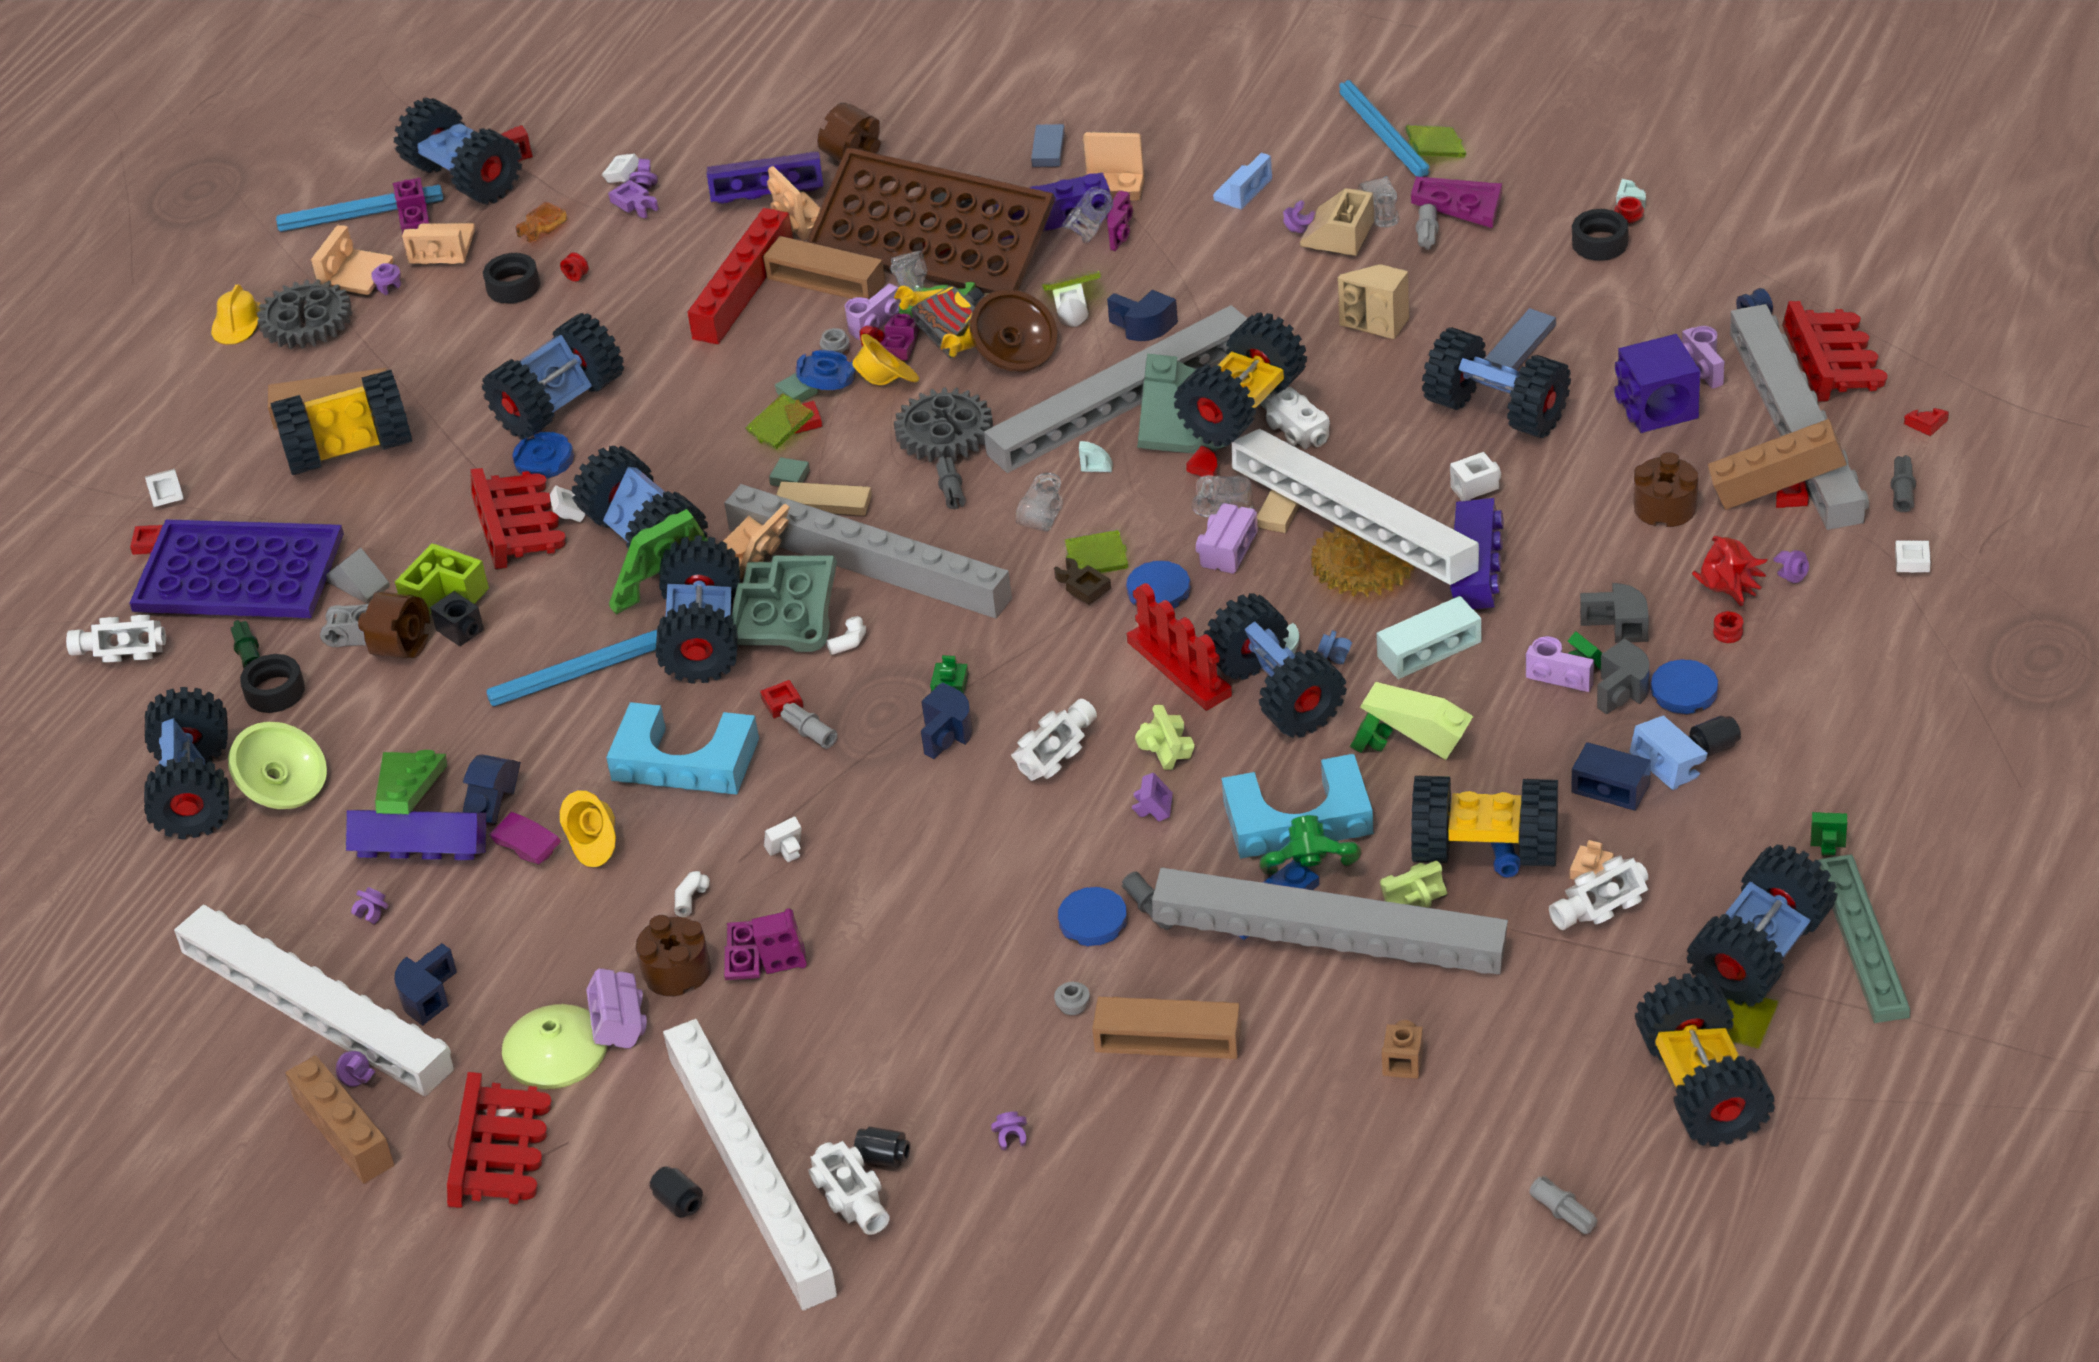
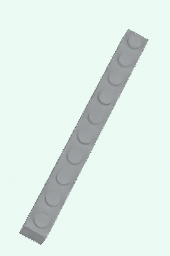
M1766 304L1731 310L1730 336L1780 437L1826 420L1827 415L1824 410H1820L1815 391H1810L1808 387L1806 373L1804 371L1801 372L1798 367L1796 354L1794 352L1791 353L1789 350L1787 336L1781 334L1776 315L1771 314ZM1843 450V454L1847 463L1846 466L1805 480L1807 491L1827 530L1864 523L1865 509L1869 508L1868 495L1865 490L1861 491L1857 473L1855 470L1850 469L1845 450Z
M1230 305L984 431L987 456L1006 473H1009L1142 404L1147 353L1177 356V361L1193 369H1197L1200 366L1202 368L1207 364H1210L1211 368L1214 365H1218L1227 356L1226 350L1229 347L1226 346V343L1230 339L1229 336L1247 317Z
M740 484L724 502L730 531H734L748 516L764 525L784 504L790 506L786 517L789 523L779 535V538L782 540L779 545L781 548L805 556L834 555L838 567L993 618H997L1012 599L1008 570Z
M1162 867L1160 868L1152 898L1153 921L1166 925L1187 926L1204 931L1213 930L1231 933L1236 936H1252L1265 938L1270 941L1291 942L1308 947L1317 946L1335 949L1340 952H1356L1369 954L1374 957L1401 959L1412 963L1421 962L1440 965L1445 968L1473 970L1479 973L1500 975L1507 940L1508 920Z

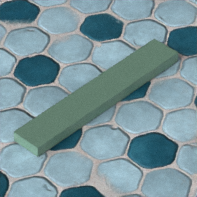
M1853 855L1818 859L1822 864L1819 868L1822 871L1828 870L1831 874L1828 881L1835 882L1836 889L1834 892L1837 893V899L1832 909L1873 1022L1879 1023L1910 1018L1909 1004Z

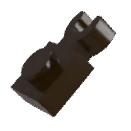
M1072 558L1065 559L1067 570H1062L1057 566L1054 568L1055 579L1060 583H1066V591L1088 605L1111 589V579L1089 565L1083 569L1078 568L1077 562Z

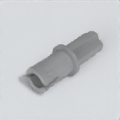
M1425 204L1420 207L1418 211L1419 220L1416 223L1418 245L1425 247L1426 250L1431 249V245L1435 244L1436 234L1439 231V224L1436 220L1437 209L1431 204Z
M786 703L783 706V711L781 712L782 719L797 728L798 733L802 737H810L824 749L834 745L838 736L837 731L821 722L817 714L808 713L795 703Z
M1546 1176L1537 1178L1532 1184L1530 1195L1552 1210V1215L1555 1218H1564L1584 1234L1590 1233L1596 1226L1597 1218L1593 1213L1575 1201L1576 1197L1572 1192H1565Z

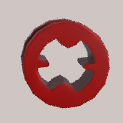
M572 252L560 262V269L569 280L576 282L588 273L589 265L583 256Z
M1731 611L1717 614L1714 618V637L1723 643L1739 641L1743 636V618L1736 612Z

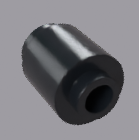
M1718 716L1691 727L1688 737L1706 751L1707 757L1734 747L1735 743L1741 738V731L1733 717Z
M869 1126L867 1129H859L856 1134L854 1146L860 1152L864 1163L898 1168L909 1157L910 1141L906 1140L904 1132Z
M664 1166L652 1176L650 1189L653 1196L674 1215L684 1218L693 1215L699 1210L702 1204L703 1191L679 1169Z

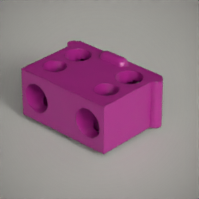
M787 908L785 912L752 919L754 940L766 974L797 967H806L805 946L793 910Z

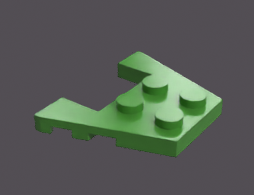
M687 509L678 514L668 516L663 522L651 528L643 529L633 537L609 602V607L615 614L640 602V582L660 572L663 553L666 549L670 550L672 543L676 541L681 545L682 538L688 537L690 541H695V536H702L703 541H708L695 518Z

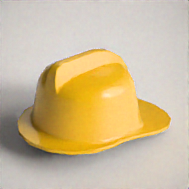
M236 284L232 291L218 298L217 315L212 325L211 334L214 340L220 344L232 345L243 342L257 328V312H260L259 305L261 303L255 301L253 295L243 290L240 284Z
M867 334L861 336L864 345L853 360L852 365L868 382L876 385H887L899 376L911 382L919 381V376L910 366L888 352L876 339Z
M577 790L569 794L562 802L560 808V823L578 860L587 867H599L610 859L615 849L614 813L607 803L589 791Z

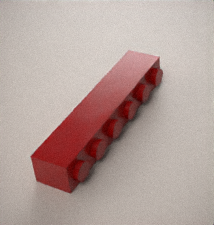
M763 208L687 311L693 340L719 345L767 278L764 262L766 252L779 236L793 239L789 212Z

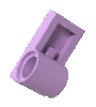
M889 283L870 299L856 297L847 301L845 312L848 331L854 338L861 341L859 331L864 326L871 325L879 329L891 317L900 312V299L893 298L898 287Z
M1698 326L1683 330L1682 343L1700 369V378L1704 379L1712 389L1722 386L1724 380V360L1717 354L1716 330L1708 326Z
M1540 637L1533 642L1532 646H1529L1526 653V678L1590 692L1593 685V659L1562 653V644L1554 637Z

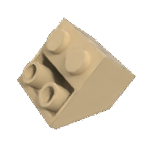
M1345 188L1318 207L1313 221L1304 233L1300 246L1356 256L1374 222L1373 193Z
M1379 264L1341 274L1338 277L1340 325L1395 339L1409 319L1408 271Z

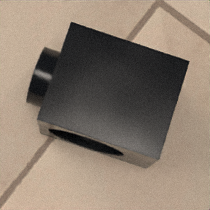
M455 591L430 607L436 631L460 647L484 630L479 607Z

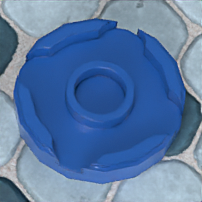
M816 350L812 352V356L806 357V354H804L797 360L796 377L809 387L821 390H836L852 384L855 379L856 369L852 365L853 361H847V356L831 350Z
M540 432L534 434L535 438L527 440L526 437L514 448L512 455L517 472L521 475L522 472L530 471V474H542L546 479L555 477L566 471L574 458L573 448L564 435L554 432Z
M1152 561L1140 565L1130 573L1126 583L1127 595L1130 602L1134 605L1137 602L1133 597V590L1147 583L1154 591L1155 601L1160 603L1163 600H1167L1173 609L1179 606L1180 601L1184 598L1186 600L1189 597L1191 588L1187 571L1180 565L1169 561Z
M1685 659L1669 661L1653 673L1651 694L1657 699L1658 705L1673 713H1695V709L1701 707L1704 710L1710 707L1717 698L1718 679L1715 672L1707 665L1698 661Z
M1088 887L1077 890L1067 896L1058 909L1059 928L1066 938L1078 940V944L1095 946L1108 943L1117 938L1119 931L1127 925L1126 904L1121 896L1109 889Z

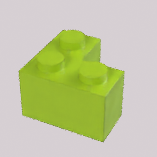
M431 543L395 581L398 594L413 595L424 599L430 615V607L453 591L475 604L489 589L482 560Z

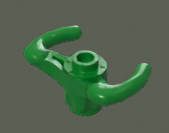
M1300 816L1291 820V827L1288 828L1290 842L1279 851L1265 854L1260 859L1259 868L1263 873L1272 876L1278 872L1277 865L1283 864L1292 857L1295 862H1300L1302 867H1312L1321 864V859L1325 858L1327 853L1342 856L1341 863L1344 866H1350L1358 861L1362 852L1361 847L1355 842L1339 843L1325 837L1323 823H1319L1318 816Z

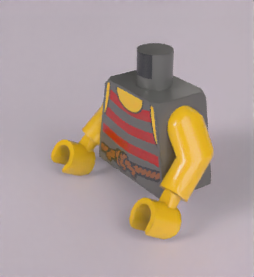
M900 286L897 289L893 298L901 299L899 307L902 310H906L909 305L913 306L911 310L914 322L950 359L955 357L957 352L971 349L975 346L970 334V318L978 302L985 297L977 287L965 296L955 286L929 291H913L907 286Z

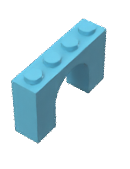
M629 703L606 757L611 781L738 794L759 741L755 715L723 712L712 740L705 747L686 755H670L658 750L666 730L661 705Z
M1349 754L1321 760L1322 784L1327 798L1319 807L1300 814L1279 812L1267 805L1262 798L1255 772L1221 778L1223 802L1239 858L1259 856L1282 849L1290 842L1288 828L1291 827V820L1300 816H1318L1319 823H1323L1324 836L1335 841L1374 834L1373 810L1355 755Z

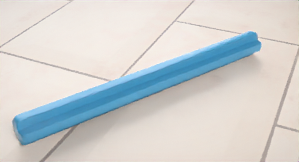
M1347 80L1345 83L1341 82L1339 84V93L1417 177L1428 176L1430 172L1426 161L1351 80Z
M440 185L423 187L426 204L443 200ZM391 193L276 216V223L279 231L282 232L397 210L398 208L395 194Z
M657 629L488 688L486 690L487 698L491 706L495 707L656 650Z

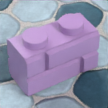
M1223 503L1216 514H1211L1208 519L1205 535L1200 534L1196 542V552L1199 553L1202 567L1214 570L1219 568L1220 571L1234 574L1258 532L1257 512L1254 509L1245 507L1239 509L1236 505Z
M599 968L595 970L586 989L593 1040L595 1044L609 1046L615 1044V1047L630 1049L634 1047L639 1035L642 1036L646 1029V1015L640 1012L643 998L642 990L637 989L634 974L626 972L614 973L613 970Z

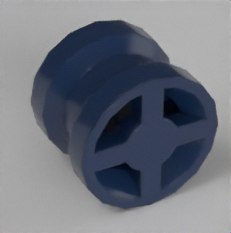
M1763 288L1753 290L1751 295H1740L1736 299L1737 309L1766 304L1771 314L1773 313L1771 297Z

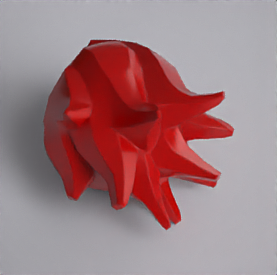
M1714 536L1712 541L1715 543L1706 555L1701 567V574L1693 571L1691 574L1706 588L1714 592H1724L1731 595L1741 607L1744 605L1742 591L1756 596V593L1751 588L1761 590L1762 587L1752 576L1766 577V574L1755 566L1766 563L1768 558H1755L1738 540Z

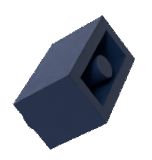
M1586 742L1572 767L1571 793L1636 811L1650 785L1651 760Z

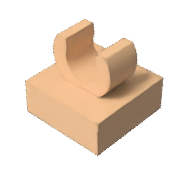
M1588 840L1587 847L1580 845L1570 868V879L1574 880L1576 877L1589 871H1594V874L1604 869L1602 864L1614 858V853L1603 851L1602 843Z

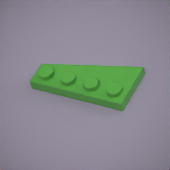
M420 750L416 753L383 752L375 799L376 813L409 814L447 767L446 754H435L433 750Z

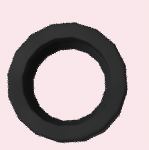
M1591 209L1582 212L1572 223L1573 249L1578 255L1596 261L1618 257L1628 246L1627 220L1622 214L1608 209ZM1597 231H1604L1612 233L1614 235L1604 238L1590 237L1586 234Z
M523 253L499 255L491 259L485 265L482 272L487 295L492 300L500 303L512 304L522 302L532 297L540 286L535 260ZM510 275H524L513 281H499Z
M284 654L261 656L250 662L240 675V684L246 702L251 708L259 712L273 713L283 711L299 701L305 691L304 679L299 664L294 658ZM270 678H289L284 684L276 688L267 690L256 688Z

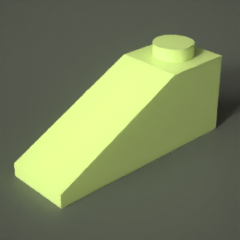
M1379 682L1374 683L1360 708L1445 760L1473 718L1471 714L1445 698Z

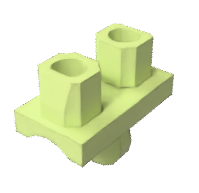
M1154 705L1152 709L1154 712L1152 722L1149 724L1143 723L1135 735V741L1140 749L1156 752L1164 770H1173L1177 759L1191 758L1195 744L1191 737H1181L1184 730V721L1181 715H1168L1163 705Z
M1438 861L1426 865L1419 863L1412 866L1407 873L1397 877L1390 875L1380 880L1382 895L1387 902L1430 908L1432 900L1447 895L1442 879V867Z

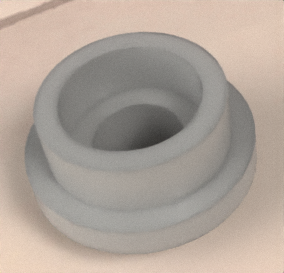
M839 328L826 330L820 340L821 350L842 353L850 345L849 337Z
M1067 982L1056 989L1054 999L1057 1007L1063 1013L1077 1015L1086 1009L1090 1000L1088 988L1082 983Z

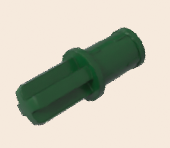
M236 620L233 622L234 626L231 627L235 641L233 647L235 652L240 655L244 668L250 662L260 657L258 652L259 642L252 635L247 621L240 622Z

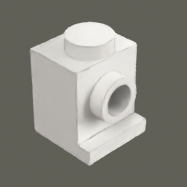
M1484 452L1450 464L1451 489L1461 501H1469L1472 498L1499 489V480L1501 479L1500 468Z

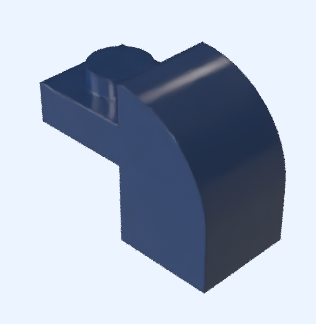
M1151 290L1139 302L1113 293L1107 299L1109 322L1125 328L1126 339L1133 341L1153 340L1166 334L1178 323L1176 299L1155 290Z
M941 682L921 701L924 723L926 725L921 730L923 750L925 755L933 759L948 749L954 740L966 745L973 732L967 697L961 691Z
M484 754L477 755L469 764L463 783L468 784L462 812L486 813V822L497 824L503 793L514 794L521 762Z
M443 943L425 954L416 963L410 958L405 957L395 971L394 980L402 1007L407 1015L422 1026L449 1006L443 983L455 975L457 970L451 949Z

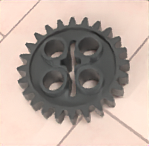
M306 279L303 285H299L295 281L291 288L285 285L282 286V292L273 291L274 298H264L266 304L259 305L260 312H257V321L263 337L269 338L271 344L278 342L279 347L288 343L289 349H292L296 344H300L301 349H304L306 343L316 346L318 340L326 343L327 336L337 337L336 330H345L344 324L350 323L349 316L353 315L350 297L347 296L346 290H341L339 284L332 286L331 281L321 285L320 279H317L313 284H310L309 280Z
M946 387L942 389L941 393H936L934 389H931L929 396L919 393V400L910 398L909 406L901 405V412L896 413L894 429L896 441L900 443V448H907V455L916 453L918 460L928 456L929 462H932L935 457L942 456L945 458L951 457L954 461H957L958 454L969 457L968 450L978 452V444L985 445L984 431L993 427L991 408H987V401H980L978 394L970 397L969 390L959 394L958 388H955L952 393H948Z

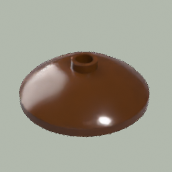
M1005 289L986 295L978 302L970 318V334L975 347L986 360L1001 369L1014 372L1036 369L1050 358L1057 344V326L1052 314L1041 301L1022 291ZM1004 338H1009L1012 341V343L1006 341Z

